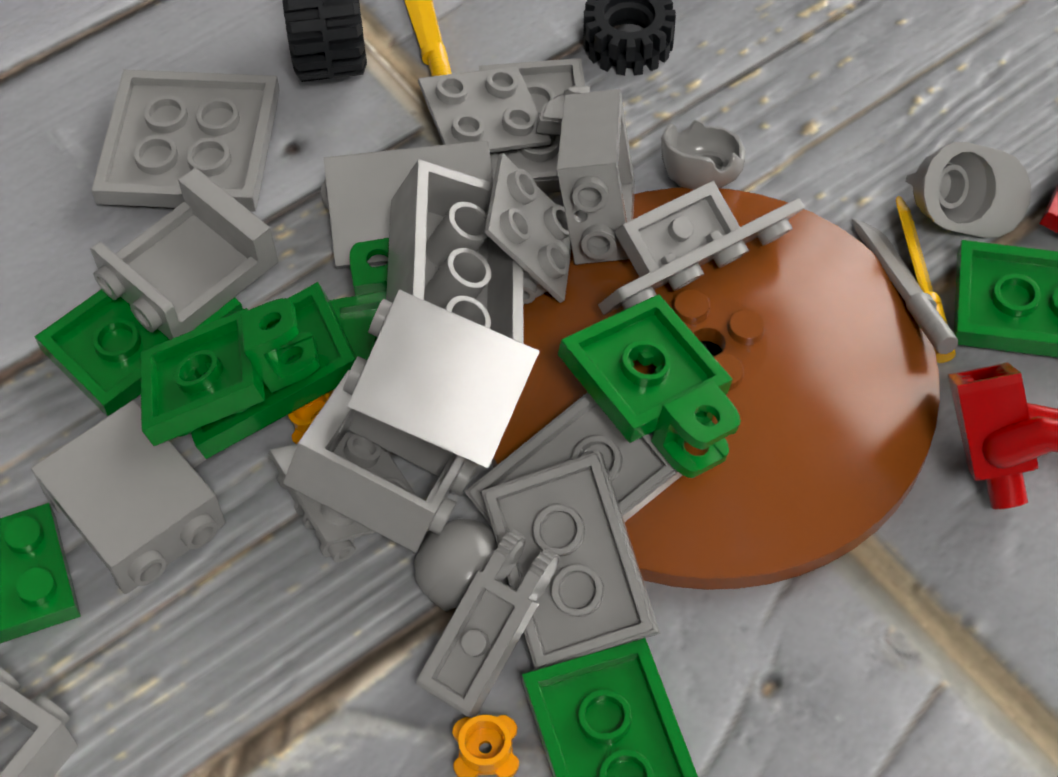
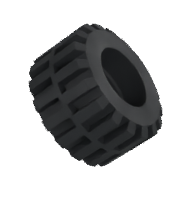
M282 0L294 72L301 82L364 74L367 59L359 0Z

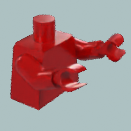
M1008 362L948 374L968 470L975 481L986 480L991 508L1008 509L1027 504L1028 496L1023 473L1039 469L1037 457L1051 452L1058 453V409L1027 403L1022 374Z

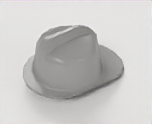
M950 142L939 148L938 151L923 160L916 173L907 175L905 181L913 186L915 203L924 216L932 219L936 225L946 230L982 238L1001 237L1013 231L1024 219L1030 205L1031 183L1027 171L1015 156L1002 150L969 142Z

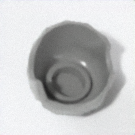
M694 120L686 131L678 133L676 126L670 123L661 137V153L665 169L669 178L681 187L695 190L714 180L717 187L722 188L736 180L743 170L746 153L743 144L737 134L723 127L704 126L699 120Z
M456 519L446 523L440 535L431 531L427 533L414 559L416 582L431 602L446 612L450 609H457L478 570L483 571L492 554L498 547L493 530L480 521ZM506 577L502 582L509 585L508 578Z

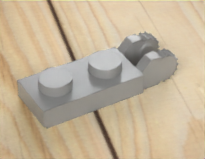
M510 529L502 537L483 571L478 570L416 680L417 685L468 717L477 716L537 609L539 603L536 600L546 590L560 562L559 555L546 548L533 560L518 590L503 583L502 581L512 572L517 560L522 555L526 543L525 535L514 529Z

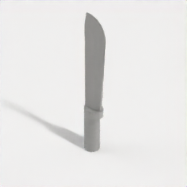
M852 219L856 233L866 247L877 256L890 281L906 302L907 310L936 351L940 354L952 352L958 345L957 337L936 310L937 304L930 294L923 292L890 240L875 227Z

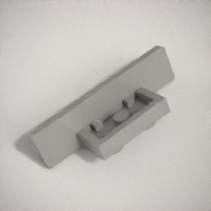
M713 180L624 223L614 232L640 278L618 288L598 306L603 315H606L620 307L626 310L656 296L655 289L667 283L670 284L673 291L679 290L704 275L700 266L714 260L718 268L724 267L749 252L746 243L758 238L762 246L785 235L793 229L788 220L805 207L800 198H797L740 227Z

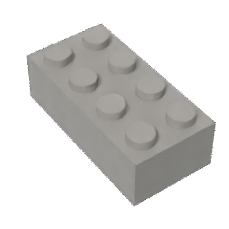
M418 159L391 199L386 300L393 303L400 289L524 344L523 268L484 233L493 183Z

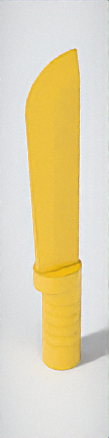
M404 0L421 49L422 61L424 64L429 65L431 77L452 74L433 0Z
M897 196L896 205L917 283L924 293L931 295L937 304L936 310L947 323L941 298L937 293L933 292L911 210L903 198ZM935 349L938 363L948 362L956 355L955 349L948 354H940Z

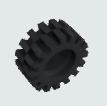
M587 0L583 20V46L585 52H589V59L593 63L601 60L600 69L607 72L612 65L616 66V75L625 76L626 68H633L634 76L642 75L643 66L645 65L650 71L659 67V60L665 63L674 46L676 10H673L672 0ZM622 24H634L645 29L625 32L613 27Z

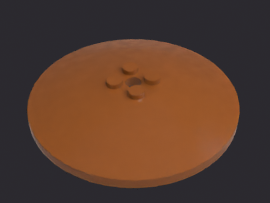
M680 187L637 193L634 195L633 219L693 190ZM718 188L740 227L788 203L756 193ZM803 209L788 220L793 229L767 245L762 246L758 238L746 243L749 252L724 267L718 268L714 260L700 266L704 275L679 290L673 291L669 283L655 289L656 294L661 295L700 342L710 341L722 349V352L714 356V358L733 379L726 396L736 407L741 423L735 434L725 437L729 446V453L725 462L695 478H688L682 475L625 522L644 581L672 587L702 590L740 589L768 585L806 574L852 551L877 532L900 507L913 488L924 466L935 433L940 404L939 370L934 346L907 310L906 302L890 281L877 256L861 241L813 212ZM571 250L565 301L560 303L549 292H546L535 298L533 302L523 304L524 344L540 352L491 461L493 467H496L587 393L586 389L557 355L561 339L624 310L623 307H620L603 315L598 304L618 288L640 278L630 259L575 264L573 251ZM638 360L633 361V368L643 374H654L657 368L653 363L643 366ZM713 416L712 422L717 424V419ZM688 443L684 444L685 449L692 455L701 456L706 453V449L700 450Z

